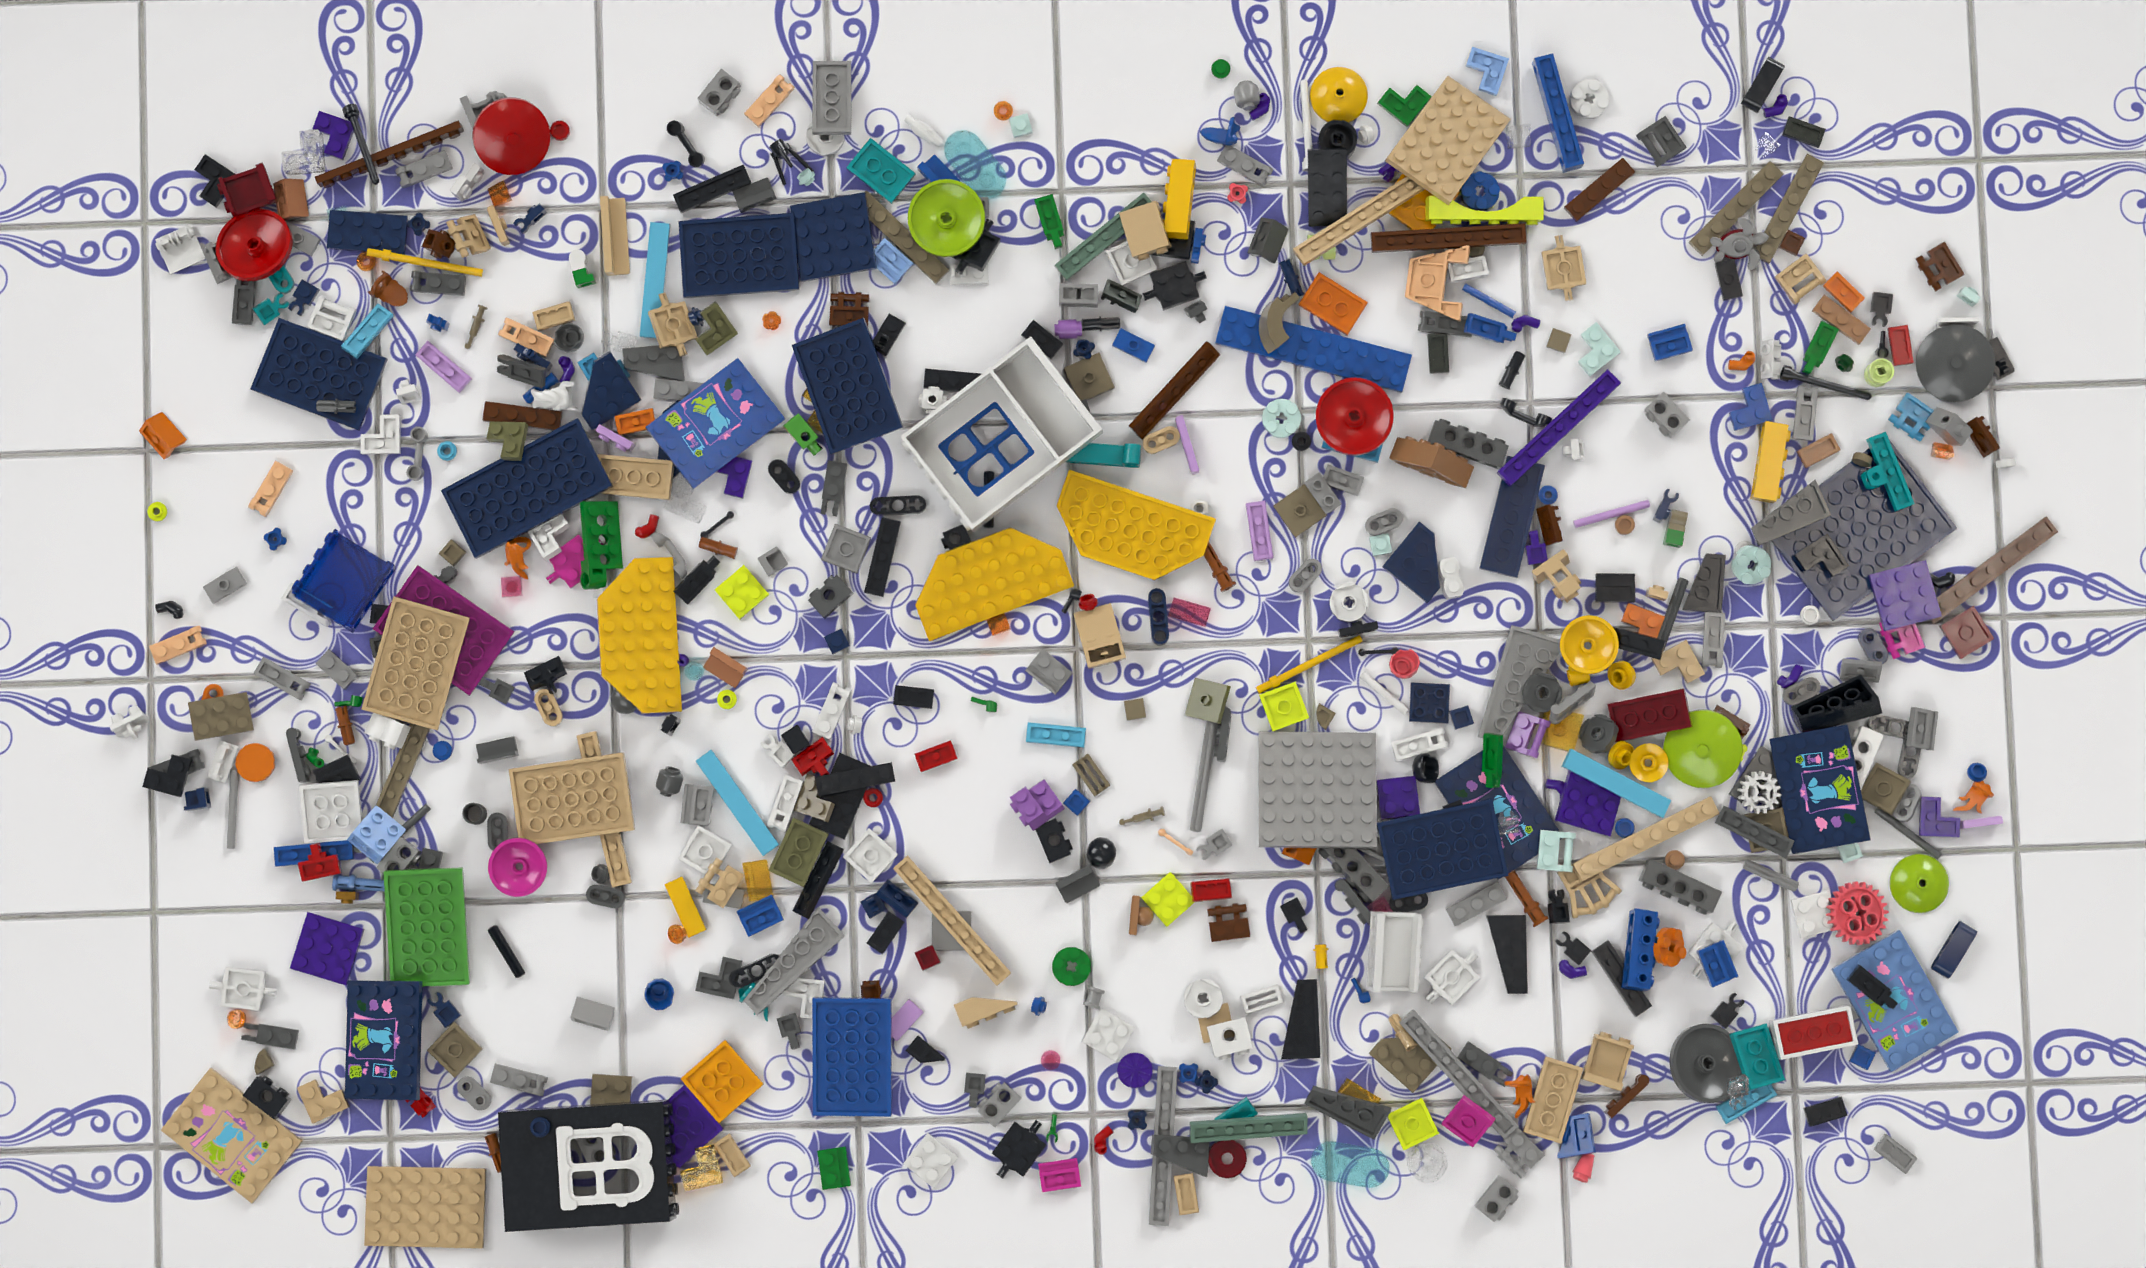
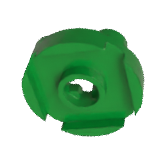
M1067 947L1055 955L1052 962V971L1060 983L1066 986H1077L1088 978L1091 971V962L1083 950L1076 947ZM1068 961L1077 963L1075 972L1066 970Z

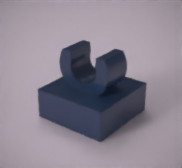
M876 893L860 901L869 919L887 910L882 899Z

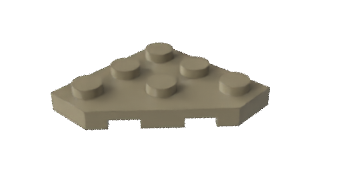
M1399 1038L1380 1039L1369 1052L1377 1062L1412 1093L1437 1066L1418 1043L1414 1049L1406 1051Z

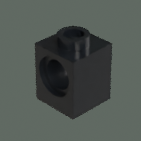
M963 524L943 532L944 538H941L944 548H949V550L971 542ZM954 534L961 537L960 542L957 544L950 542V537Z

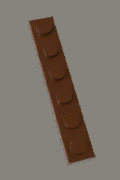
M1206 341L1129 424L1131 430L1140 439L1143 440L1220 356L1211 343Z

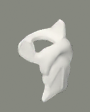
M563 381L559 387L552 388L551 390L538 391L531 389V394L534 397L533 408H553V410L557 411L578 410L577 407L573 406L571 389L575 382Z

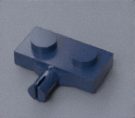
M519 343L516 344L514 351L518 353L516 356L523 361L530 360L535 365L545 367L548 372L553 366L551 362L537 355L536 351L527 349Z

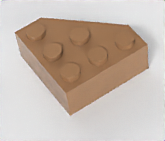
M1406 436L1405 439L1397 437L1389 459L1401 466L1410 467L1419 471V473L1462 488L1467 487L1474 466L1467 463L1468 459L1456 456L1457 453L1454 451L1445 450L1444 445L1436 442L1431 445L1430 442L1420 439L1418 442L1409 436Z

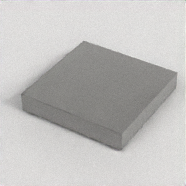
M834 524L821 560L858 574L871 537Z
M957 911L971 927V911ZM932 913V945L934 949L964 950Z

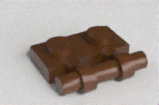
M1945 241L1926 252L1930 258L1929 260L1925 261L1922 255L1916 258L1919 270L1923 271L1928 279V285L1932 286L1935 292L1942 288L1938 282L1941 279L1948 285L1965 275ZM1933 264L1939 272L1936 276L1929 267Z
M844 292L831 293L830 301H838V306H830V326H843L861 318H865L868 326L869 307H861V303L869 302V294H862V292H856V294H845ZM844 301L855 302V306H844Z
M1233 903L1232 906L1221 907V905H1218L1215 908L1207 909L1208 917L1216 916V922H1209L1211 942L1250 937L1248 917L1240 918L1239 914L1240 912H1247L1246 904L1238 905V903ZM1233 914L1234 919L1223 921L1222 915Z

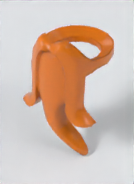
M517 537L506 543L507 561L504 565L508 566L511 563L515 573L527 580L528 576L523 570L529 567L524 563L523 553L531 547V540L527 537ZM523 542L526 543L527 546L523 548L516 543Z
M1984 781L1974 782L1968 793L1964 797H1959L1962 801L1969 799L1968 803L1965 806L1954 808L1953 811H1968L1976 805V811L1982 814V804L1987 798H1993L1994 796L1990 785L1985 784Z
M1528 1074L1526 1076L1520 1075L1514 1081L1504 1082L1505 1086L1515 1087L1516 1100L1513 1104L1519 1105L1521 1103L1515 1118H1518L1525 1112L1529 1102L1535 1103L1532 1097V1082Z

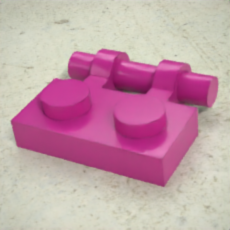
M1881 622L1879 623L1880 633L1884 636L1888 645L1886 647L1887 651L1891 653L1893 659L1900 657L1898 652L1900 648H1903L1905 655L1925 648L1916 623L1885 632ZM1895 631L1897 632V635L1900 640V642L1896 644L1891 634Z

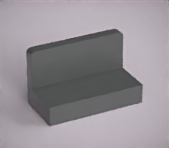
M768 178L733 191L741 213L776 199Z
M1261 217L1247 253L1252 256L1262 257L1271 263H1276L1288 228L1274 219Z
M514 736L476 744L477 763L479 764L519 756Z
M1090 865L1055 883L1065 903H1069L1100 886Z

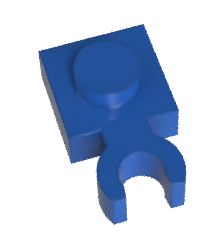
M1195 228L1191 263H1199L1200 248L1205 246L1206 235L1202 234V228Z
M429 313L426 323L430 325V329L441 332V330L448 331L450 324L448 321L443 320V318Z

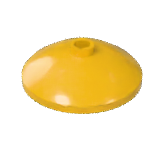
M1333 67L1323 71L1316 77L1311 86L1310 102L1312 108L1326 122L1332 120L1352 122L1361 115L1367 104L1368 92L1365 82L1355 71L1345 67ZM1337 90H1342V91H1343V95H1341V96L1337 95V94H1336V91H1337Z
M1592 615L1578 617L1571 621L1561 634V655L1567 665L1577 672L1583 674L1599 673L1607 669L1614 662L1618 654L1619 641L1617 633L1610 623L1600 617ZM1586 642H1589L1591 644L1590 649H1586L1584 647V644Z

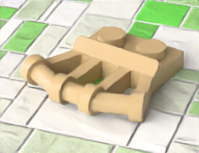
M1574 868L1573 872H1557L1566 891L1569 893L1572 918H1578L1580 915L1596 914L1597 910L1609 907V903L1613 898L1622 892L1617 885L1604 876L1603 872L1581 882ZM1600 879L1611 888L1605 897L1595 880ZM1588 884H1591L1599 898V901L1594 904L1584 889ZM1577 890H1579L1587 907L1577 908L1575 897Z

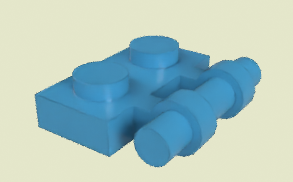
M1907 392L1896 407V410L1902 414L1899 418L1891 414L1888 420L1894 424V427L1897 429L1901 428L1908 433L1910 438H1915L1920 442L1924 435L1919 430L1921 427L1926 431L1931 428L1925 421L1934 410ZM1909 418L1915 422V426L1911 427L1904 422L1905 419Z

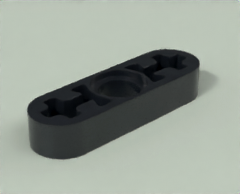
M919 495L876 497L870 502V510L877 516L920 514L926 509V501ZM909 499V504H912L918 499L920 503H923V506H920L919 510H916L915 506H909L910 510L906 511L907 503L905 500ZM890 500L889 508L891 511L887 512V507L881 508L879 512L876 508H873V505H876L878 501H880L881 505H887L886 501ZM896 500H900L904 504L903 509L900 511H896L892 507L893 502Z
M769 954L732 971L729 975L730 984L734 987L742 988L760 980L766 973V968L762 962L764 961L767 965L772 962V958L777 960L779 955ZM755 965L761 967L762 971L759 976H753L751 973V969ZM747 969V974L751 979L748 980V977H744L741 979L740 984L734 982L736 974L743 976L746 974L744 970Z

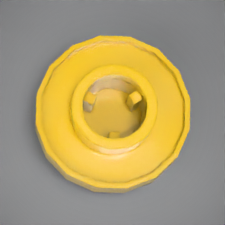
M1617 661L1608 668V680L1613 687L1624 690L1634 684L1636 673L1630 663Z
M1619 741L1614 744L1608 754L1609 764L1618 770L1625 769L1632 760L1634 747L1626 741Z

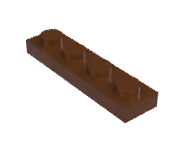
M1624 158L1620 159L1564 206V209L1577 222L1635 173L1634 169Z
M485 401L482 420L485 422H526L528 427L555 430L561 427L563 412Z

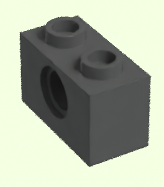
M838 575L828 577L823 582L825 585L820 590L816 588L809 595L810 599L808 601L824 619L854 594ZM829 590L835 593V597L830 601L824 598V594Z

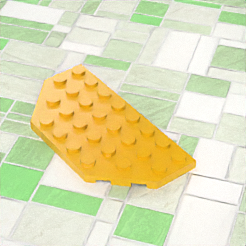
M1072 470L1068 471L1057 503V508L1081 556L1152 580H1156L1203 557L1216 522V518Z
M1009 527L938 554L915 606L928 640L932 641L1074 587V583L1061 549Z
M673 557L634 558L597 598L601 677L610 683L626 700L630 701L642 714L682 712L680 668L677 662L679 660L676 600L675 593L673 592L675 589Z

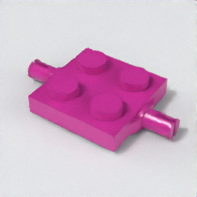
M579 534L560 547L562 552L549 559L555 572L546 577L547 580H550L548 581L550 584L561 578L571 589L580 582L581 561H584L583 539Z

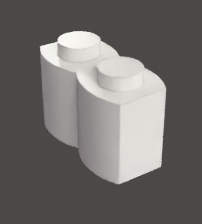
M1452 557L1440 560L1438 573L1443 580L1442 592L1447 600L1461 597L1464 592V586L1459 577L1460 567L1457 559Z
M373 713L364 733L370 735L368 739L377 743L382 740L385 742L384 746L395 750L396 747L402 749L411 727L389 717Z

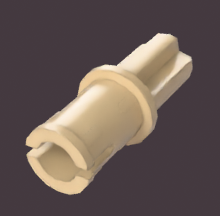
M1393 1014L1388 1018V1021L1396 1032V1038L1400 1039L1406 1051L1414 1049L1417 1043L1400 1025L1399 1021L1401 1018L1399 1015Z

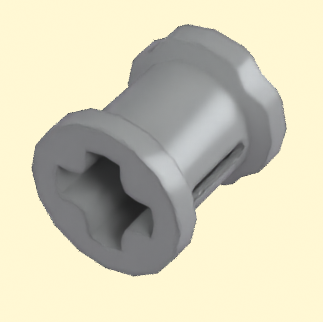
M1088 986V996L1083 1005L1100 1009V999L1105 991Z

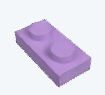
M600 424L596 429V432L600 434L598 438L607 443L611 440L616 443V448L624 452L626 450L632 452L635 447L633 442Z

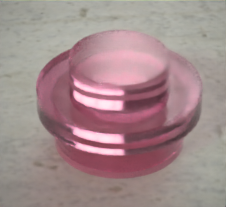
M1048 1050L1041 1056V1064L1048 1070H1054L1060 1064V1056L1056 1051Z

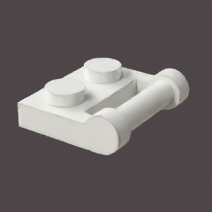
M319 296L307 328L344 342L351 323L356 316L357 309L352 307L350 309L326 300L323 296ZM325 307L346 315V318L341 320L323 313L321 310Z

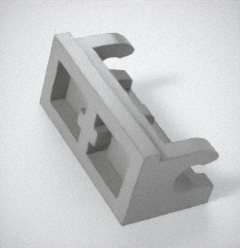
M577 997L570 1018L572 1021L609 1031L615 1007Z

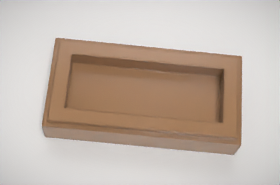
M1831 433L1796 452L1806 469L1839 452L1841 449Z

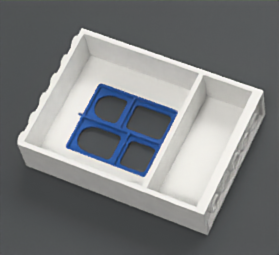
M1029 337L901 436L903 440L901 445L909 454L912 452L915 455L912 459L920 469L925 468L927 472L924 475L932 485L936 483L939 486L936 489L944 500L948 498L951 502L948 506L955 515L960 514L962 516L960 522L968 531L972 529L975 532L1103 433V429L1032 337ZM997 409L1007 421L1009 427L988 444L983 445L971 430V426L991 410ZM960 434H965L976 448V453L967 460L958 462L950 457L948 448L956 437ZM1016 434L1027 447L1028 453L1016 463L1010 464L999 451L998 446L1011 435ZM988 453L993 454L1003 467V472L983 487L974 486L968 479L969 469Z

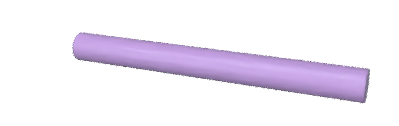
M1649 500L1641 501L1577 519L1573 523L1575 528L1649 508L1650 503Z

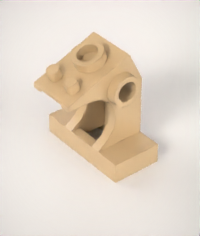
M1563 549L1532 570V574L1537 584L1546 579L1549 580L1555 587L1552 589L1558 599L1560 598L1561 601L1569 602L1579 595L1577 591L1581 588V581L1576 574L1572 575L1565 567L1570 563L1568 554ZM1561 571L1566 578L1558 583L1553 575Z

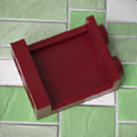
M263 162L255 165L256 168L227 178H218L220 182L217 184L220 195L224 194L226 202H223L226 212H231L233 217L278 202Z

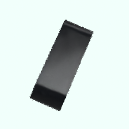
M1768 56L1741 104L1758 113L1785 65Z

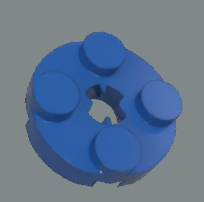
M1478 171L1471 174L1462 186V201L1472 210H1488L1497 202L1500 187L1492 175ZM1477 187L1484 188V196H1481V194L1480 196L1476 195Z

